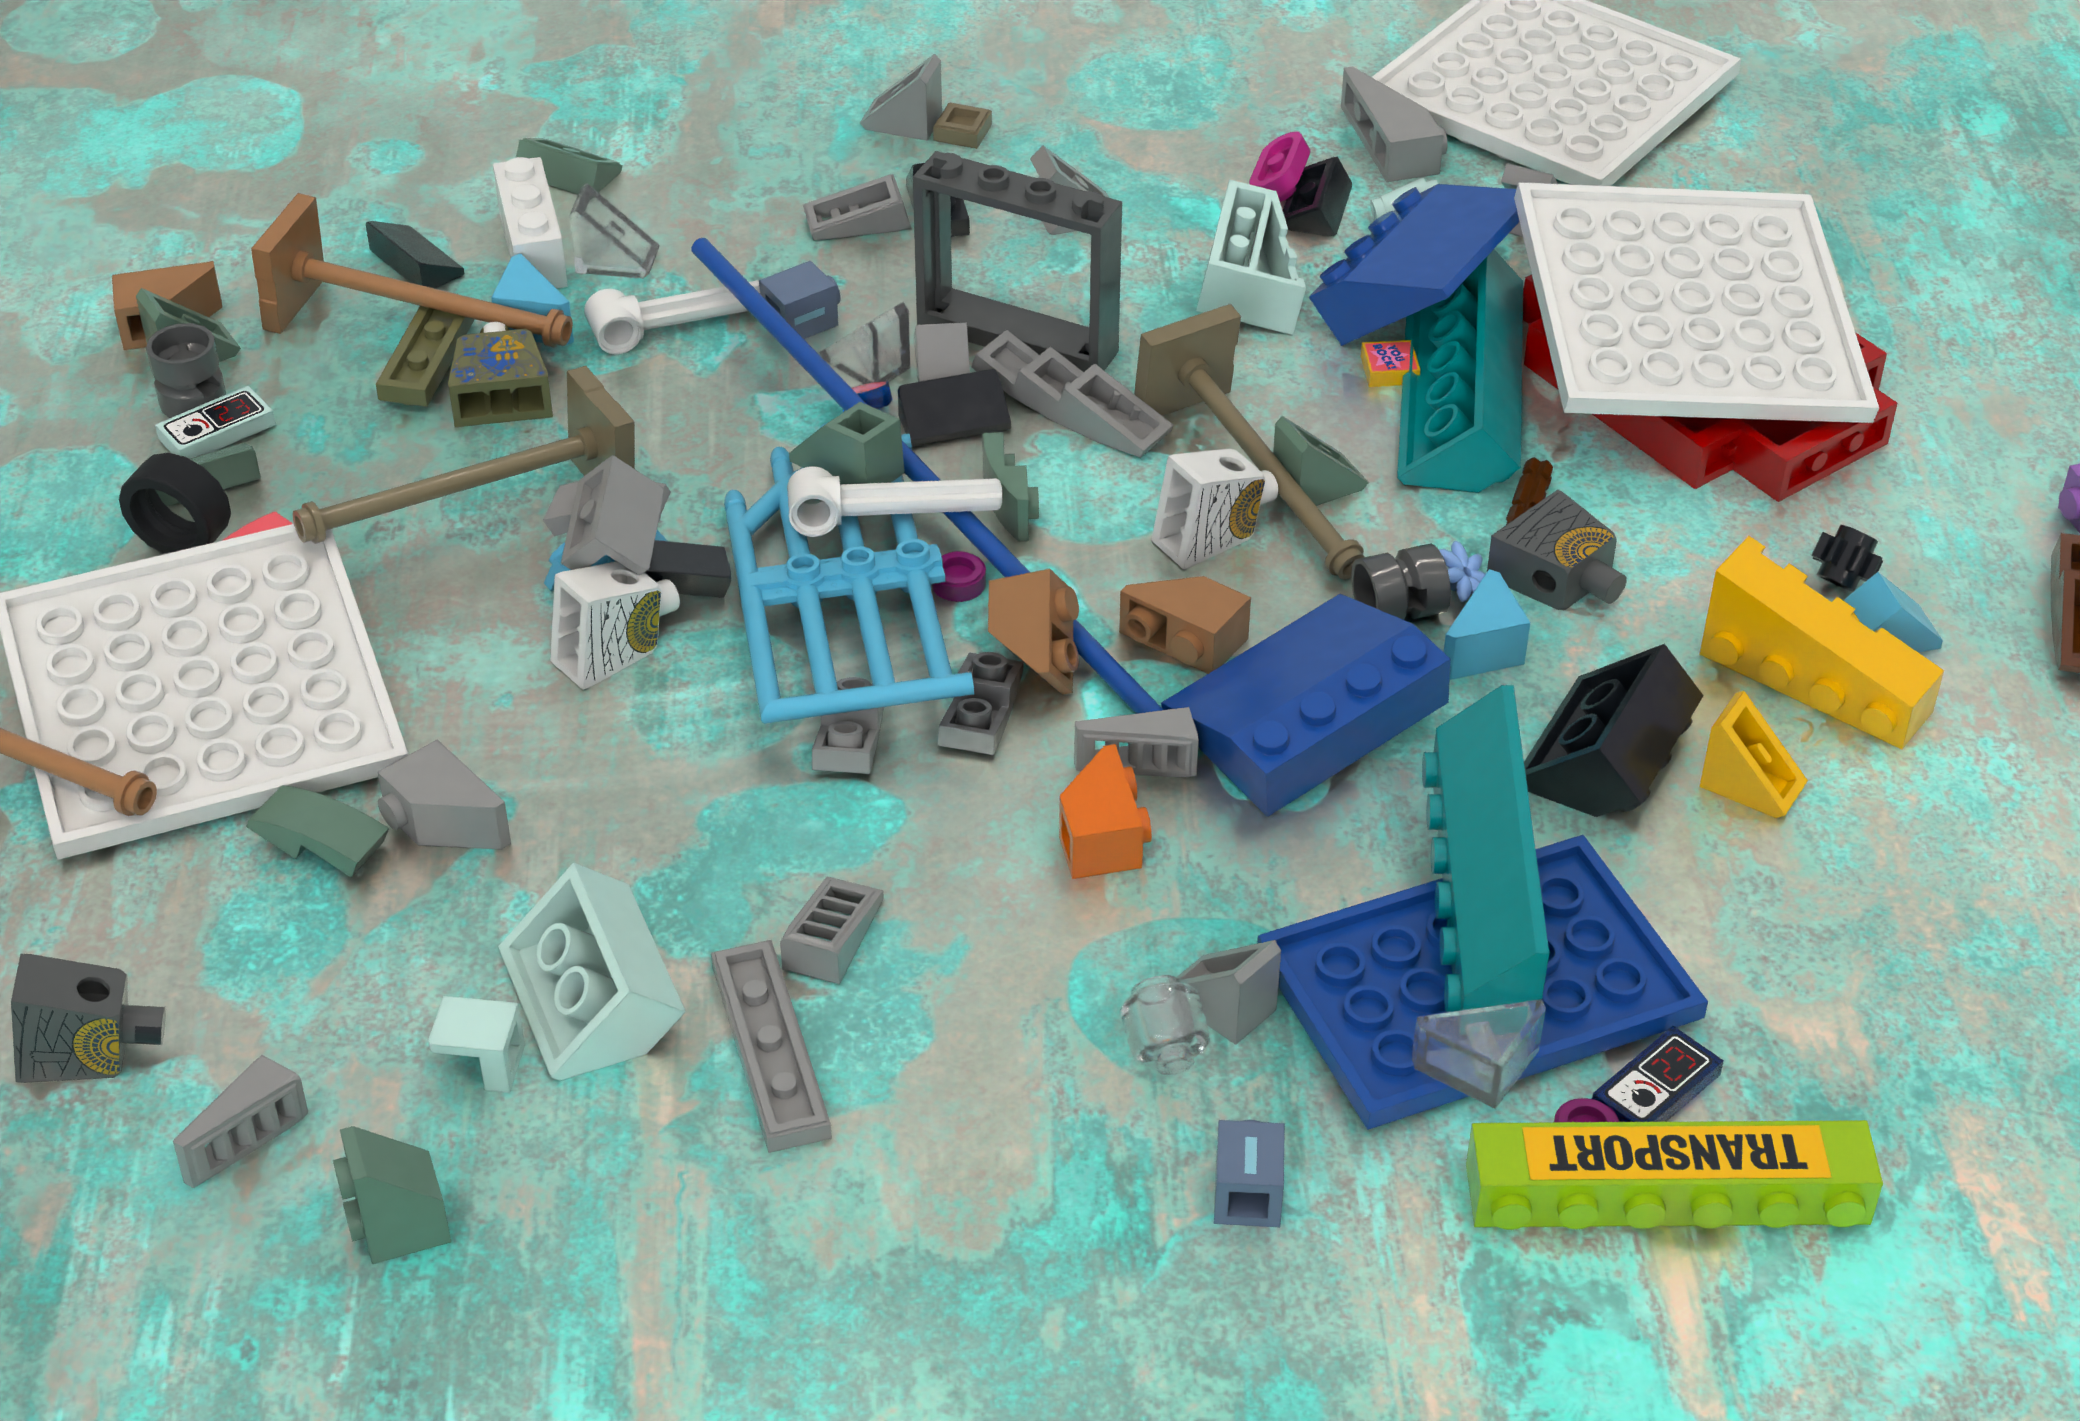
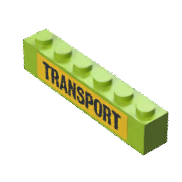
M1867 1120L1472 1123L1466 1159L1474 1227H1499L1507 1230L1522 1227L1583 1229L1603 1226H1632L1647 1229L1655 1226L1717 1228L1720 1226L1765 1225L1772 1228H1780L1788 1225H1833L1836 1227L1871 1225L1883 1186Z

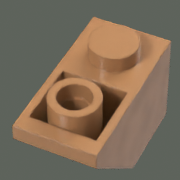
M214 261L112 275L114 312L123 350L145 348L147 346L136 295L141 288L207 317L212 316L223 307Z
M1051 569L990 580L988 632L1062 695L1073 693V672L1078 669L1079 665L1078 651L1073 641V620H1076L1079 614V604L1075 591Z
M1205 576L1126 585L1120 591L1119 633L1209 674L1222 666L1248 640L1251 597Z

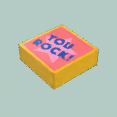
M1411 340L1362 342L1360 357L1369 387L1402 385L1403 375L1408 373L1410 368ZM1413 347L1412 371L1417 376H1420L1421 370Z

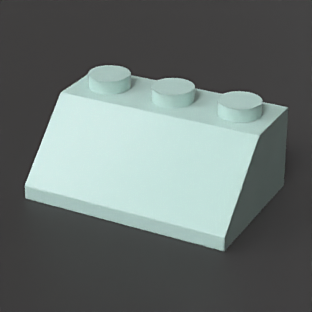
M573 862L498 946L550 1077L553 1079L565 1080L646 1055L686 1012L629 884Z

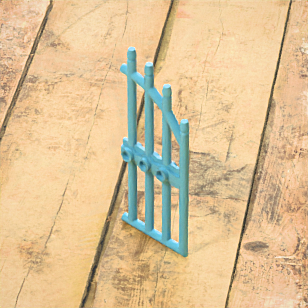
M902 434V441L912 450L910 434ZM784 447L774 448L770 457L775 484L748 510L746 509L745 499L738 490L727 492L724 506L762 723L766 724L974 695L971 672L952 674L931 591L932 584L946 582L940 549L937 544L928 545L925 541L918 539L912 514H890L898 545L895 550L873 552V550L864 546L858 516H841V525H838L843 553L841 557L819 560L816 556L810 554L807 536L797 532L789 520L787 486L789 479L796 471L793 470L789 453ZM903 475L892 482H904ZM780 509L789 559L783 565L757 568L752 535ZM900 588L902 591L910 594L930 678L895 682L876 599L878 591ZM846 595L848 599L855 602L872 686L838 690L821 602L823 598ZM791 603L799 608L815 689L814 694L781 698L764 606Z

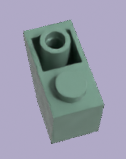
M859 402L822 426L789 452L790 462L803 468H823L832 476H839L840 485L891 483L904 474L900 419Z
M355 1126L340 1129L346 1157L333 1160L342 1200L355 1197L353 1200L343 1202V1207L352 1242L366 1239L372 1264L451 1243L444 1201L429 1151Z

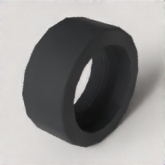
M172 453L154 454L149 457L122 485L119 495L122 515L131 530L148 546L162 554L214 543L228 526L231 516L228 496L218 480L203 466L187 457ZM156 490L177 499L189 511L195 522L185 520L173 513L162 502Z

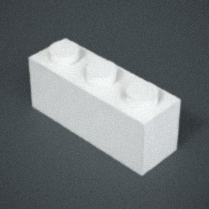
M517 157L507 162L494 163L493 170L498 207L510 259L512 256L521 253L556 289L568 287L562 236L541 157L530 159Z

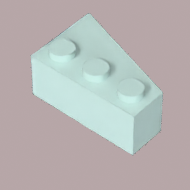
M1229 179L1196 311L1204 313L1231 304L1241 315V322L1293 335L1305 295L1306 285L1303 278H1298L1295 268L1297 256L1294 248H1289L1286 239L1288 227L1277 191Z

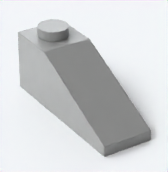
M1353 66L1344 68L1341 108L1385 181L1392 182L1440 174L1441 157L1447 152V136L1444 128L1437 125L1428 109Z

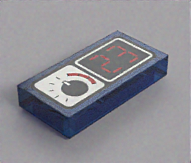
M1672 1026L1593 1093L1592 1099L1610 1107L1617 1115L1619 1122H1667L1721 1075L1724 1060L1675 1026Z

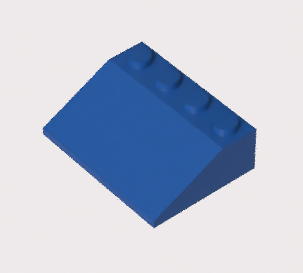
M1437 184L1421 193L1414 187L1392 202L1395 210L1382 215L1371 223L1368 227L1371 234L1352 243L1344 251L1348 258L1340 260L1327 268L1320 275L1323 283L1309 296V299L1341 346L1447 299L1520 222L1514 200L1516 189Z
M1338 594L1161 702V707L1164 710L1190 708L1198 734V747L1268 817L1449 703L1451 659L1414 624L1343 594Z

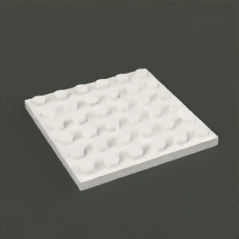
M1471 0L1377 72L1372 78L1428 109L1437 125L1442 126L1446 134L1457 138L1462 143L1475 145L1496 154L1501 159L1514 161L1533 170L1553 174L1555 179L1570 185L1611 186L1739 75L1741 58L1587 0Z
M1518 182L1514 200L1564 413L1874 422L1879 405L1810 194Z
M294 524L0 593V632L26 738L120 776H124L133 770L146 774L149 780L155 783L157 788L155 802L144 815L134 814L127 816L115 810L113 798L34 767L57 860L257 809L282 785L319 793L377 778L378 771L408 756L331 529L326 530L325 541L316 544L312 541L303 543L297 535Z

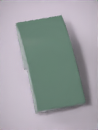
M1003 432L982 433L983 479L996 478L1000 480L1002 486L1001 508L993 510L1004 528L1017 541H1029V519H1039L1038 487H1028L1027 465L1015 466V454H1004Z
M284 785L253 814L246 825L247 828L291 857L297 859L307 848L350 877L382 845L389 830L387 826L338 800L313 791Z

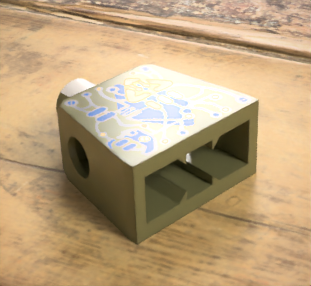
M491 322L486 324L480 333L462 335L457 338L448 380L455 427L553 417L548 372L531 331L527 329L510 330L503 323Z

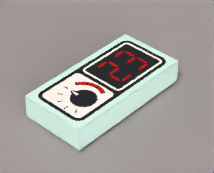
M245 386L157 423L155 428L158 439L172 454L190 459L217 451L273 427L276 423L273 410L249 386Z

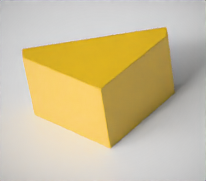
M1744 690L1734 694L1711 727L1699 787L1774 818L1785 816L1808 780Z

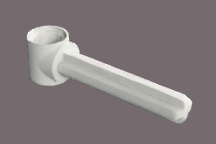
M759 280L749 282L760 293ZM725 286L638 302L634 295L625 296L616 289H603L594 293L587 300L584 308L585 317L599 346L605 352L615 355L632 350L643 339L644 330L748 311Z
M805 467L796 471L791 476L787 486L790 523L797 532L809 537L825 535L836 525H841V516L998 510L1002 505V486L1000 480L996 478L840 485L839 476H832L828 471L820 467ZM809 499L822 500L817 504L804 503V501Z

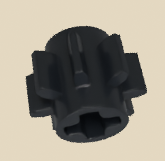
M1845 525L1839 526L1835 537L1822 532L1811 555L1813 556L1812 559L1822 563L1816 575L1836 586L1854 592L1859 581L1866 582L1879 571L1883 563L1881 556L1873 554L1878 541L1859 530Z

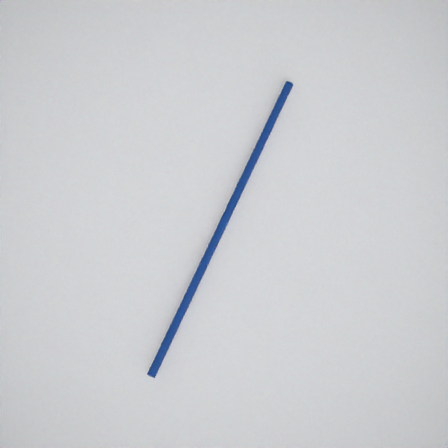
M699 238L693 243L692 253L844 411H847L859 402L867 404L706 238ZM902 441L904 473L913 482L941 481ZM971 511L942 512L1004 577L1030 573ZM1073 620V641L1078 654L1136 714L1164 710L1077 620Z

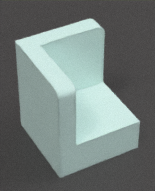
M443 996L428 1039L430 1051L439 1054L479 1057L485 1091L510 1093L525 1046L518 1003Z

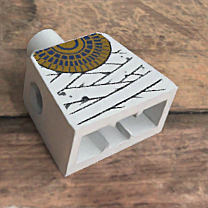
M1230 448L1168 456L1151 541L1182 569L1190 568L1248 541L1254 534L1260 505L1272 502L1277 498L1278 484L1274 475L1267 470L1260 471L1238 451Z
M617 561L555 574L550 661L584 690L652 654L658 644L659 617L676 611L679 608L680 598L675 585L668 579L655 582L646 573L638 575Z

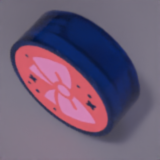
M888 381L871 382L852 387L869 406L876 409L886 407L893 401Z

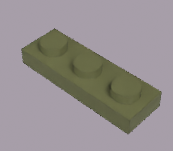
M420 306L376 382L378 400L402 403L409 406L428 407L453 361L457 338L467 335L475 319Z

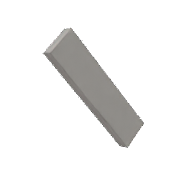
M772 940L711 952L712 968L768 1153L832 1139L831 1123Z

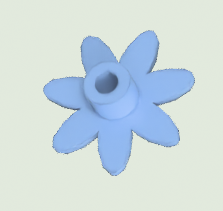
M1454 541L1451 545L1452 552L1446 549H1439L1443 556L1446 566L1449 568L1447 570L1451 590L1457 592L1461 602H1465L1470 594L1474 593L1486 573L1478 571L1483 561L1482 556L1475 554L1468 558L1463 545L1458 541Z

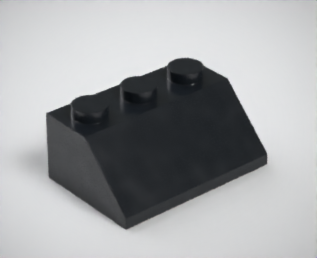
M1665 643L1578 676L1524 761L1529 793L1594 817L1619 809L1622 812H1629L1646 801L1651 793L1649 787L1658 772L1671 760L1672 754L1670 752L1680 735L1691 726L1693 722L1691 716L1704 696Z

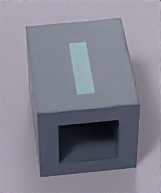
M808 261L759 280L760 294L803 339L838 326L837 304L841 301L839 287L831 276H826L813 262Z
M1257 1120L1218 1121L1214 1224L1280 1228L1284 1190L1285 1123L1260 1122Z

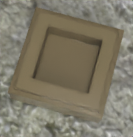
M948 103L933 126V141L977 149L992 125V111L984 108Z

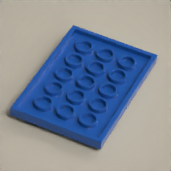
M1584 835L1536 849L1549 947V959L1536 1040L1459 1039L1456 1013L1446 1012L1444 1002L1446 974H1452L1451 965H1441L1440 931L1441 927H1447V919L1436 918L1435 889L1437 882H1443L1442 878L1258 935L1257 944L1275 940L1281 949L1278 987L1367 1130L1705 1018L1708 1000Z

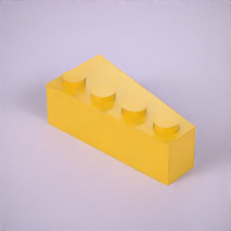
M1748 536L1715 572L1699 655L1895 747L1903 749L1933 713L1944 670L1881 627L1874 632L1862 624L1855 613H1853L1855 608L1839 597H1836L1832 602L1804 583L1808 577L1806 574L1790 563L1783 569L1762 554L1766 548L1764 545Z

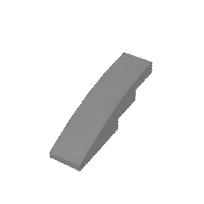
M1008 330L1004 331L976 353L971 366L977 372L995 369L1000 377L1003 391L1053 422L1097 443L1140 458L1167 436L1174 426L1096 364H1093L1083 372L1051 346L1039 355Z

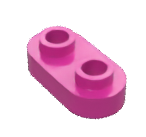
M1290 132L1270 142L1262 150L1250 177L1249 184L1277 191L1280 202L1292 196L1296 191L1295 186L1300 180L1311 152L1300 132Z

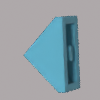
M521 253L512 256L491 297L492 303L545 316L548 315L551 309L562 310L564 315L571 317L569 301ZM573 328L570 339L566 345L574 342ZM533 334L535 342L543 343L541 335Z
M1491 569L1487 571L1445 635L1444 653L1451 659L1450 680L1525 664L1530 621L1500 572Z
M1879 572L1843 600L1855 608L1853 613H1855L1859 621L1874 632L1882 627L1917 652L1941 649L1943 640L1920 605Z

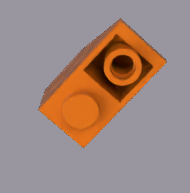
M1116 744L1103 746L1060 794L1059 839L1072 879L1142 868L1143 843L1151 842L1152 839L1148 811L1146 807L1137 808L1135 802L1137 801V783L1134 770L1131 766L1123 767Z

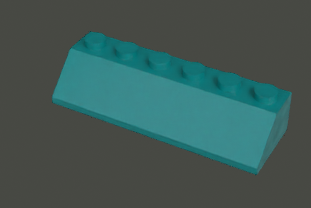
M1493 249L1447 299L1406 317L1405 340H1411L1409 372L1403 375L1397 471V478L1404 485L1479 493L1494 483L1506 481L1521 468L1523 280ZM1413 347L1421 370L1420 376H1417L1412 371Z
M1501 685L1436 728L1434 752L1423 753L1422 782L1424 788H1433L1434 794H1428L1427 829L1438 831V837H1432L1431 871L1432 874H1442L1443 882L1436 883L1435 889L1436 918L1447 919V927H1441L1440 962L1441 965H1451L1452 974H1446L1445 1011L1456 1013L1459 1039L1536 1040L1549 959V947L1514 685Z

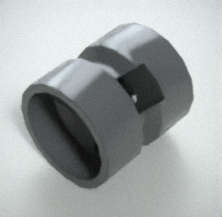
M193 323L175 324L155 332L149 338L146 346L152 374L155 378L154 385L162 413L167 417L172 418L226 395L222 372L219 368L220 361L215 338L206 327Z
M1432 543L1399 550L1395 558L1388 552L1359 558L1352 565L1351 581L1354 599L1404 620L1406 613L1411 618L1417 619L1445 613L1450 606L1451 588L1448 570L1442 554Z

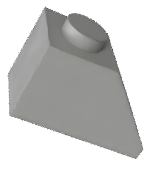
M438 739L378 771L382 797L378 799L381 815L392 829L398 830L401 828L418 846L503 849L511 844L505 802Z

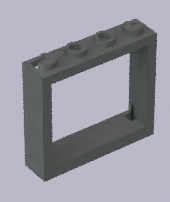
M935 151L913 176L917 325L967 322L968 342L984 347L1008 330L1039 355L1051 346L1083 372L1093 364H1096L1105 371L1119 352L1122 201L1101 196L1094 191H1083L1060 185L1050 179L1035 178L1009 171L1002 166L987 165L968 160L954 153ZM950 196L1090 234L1089 327L952 288ZM1084 352H1089V356L1085 355Z

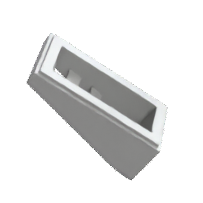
M893 174L803 205L814 241L895 232L911 228ZM822 217H832L831 219L823 221Z
M1189 707L1075 721L1074 765L1076 771H1082L1101 750H1095V741H1105V746L1116 744L1123 767L1131 766L1135 775L1191 777L1197 775L1198 734ZM1119 742L1128 743V746L1119 747Z
M827 876L788 926L780 941L782 969L840 984L884 899L883 890ZM828 909L850 914V916L828 911ZM821 923H825V924H829V925H832V926L840 927V929H839V928H835V927H831V926H827V925H823V924H821ZM814 936L821 937V938H825V939H829V940H831V941L819 939V938H816V937H814Z
M263 1055L257 1058L173 1140L184 1183L192 1188L197 1187L303 1119L308 1114L300 1077L290 1069Z

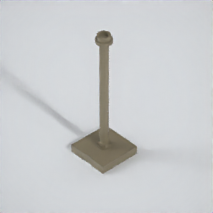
M1231 304L1142 333L1134 394L1162 416L1205 402L1260 471L1267 470L1274 475L1278 484V494L1328 554L1325 559V567L1332 575H1338L1340 579H1350L1354 561L1365 557L1363 555V547L1354 539L1344 541L1225 395L1231 392L1234 371L1233 360L1235 346L1238 343L1241 315Z
M587 366L567 371L568 438L319 509L313 501L304 503L301 509L293 511L295 530L303 543L312 541L315 544L320 543L326 539V530L570 459L584 476L612 455L635 469V422L622 406L611 397Z

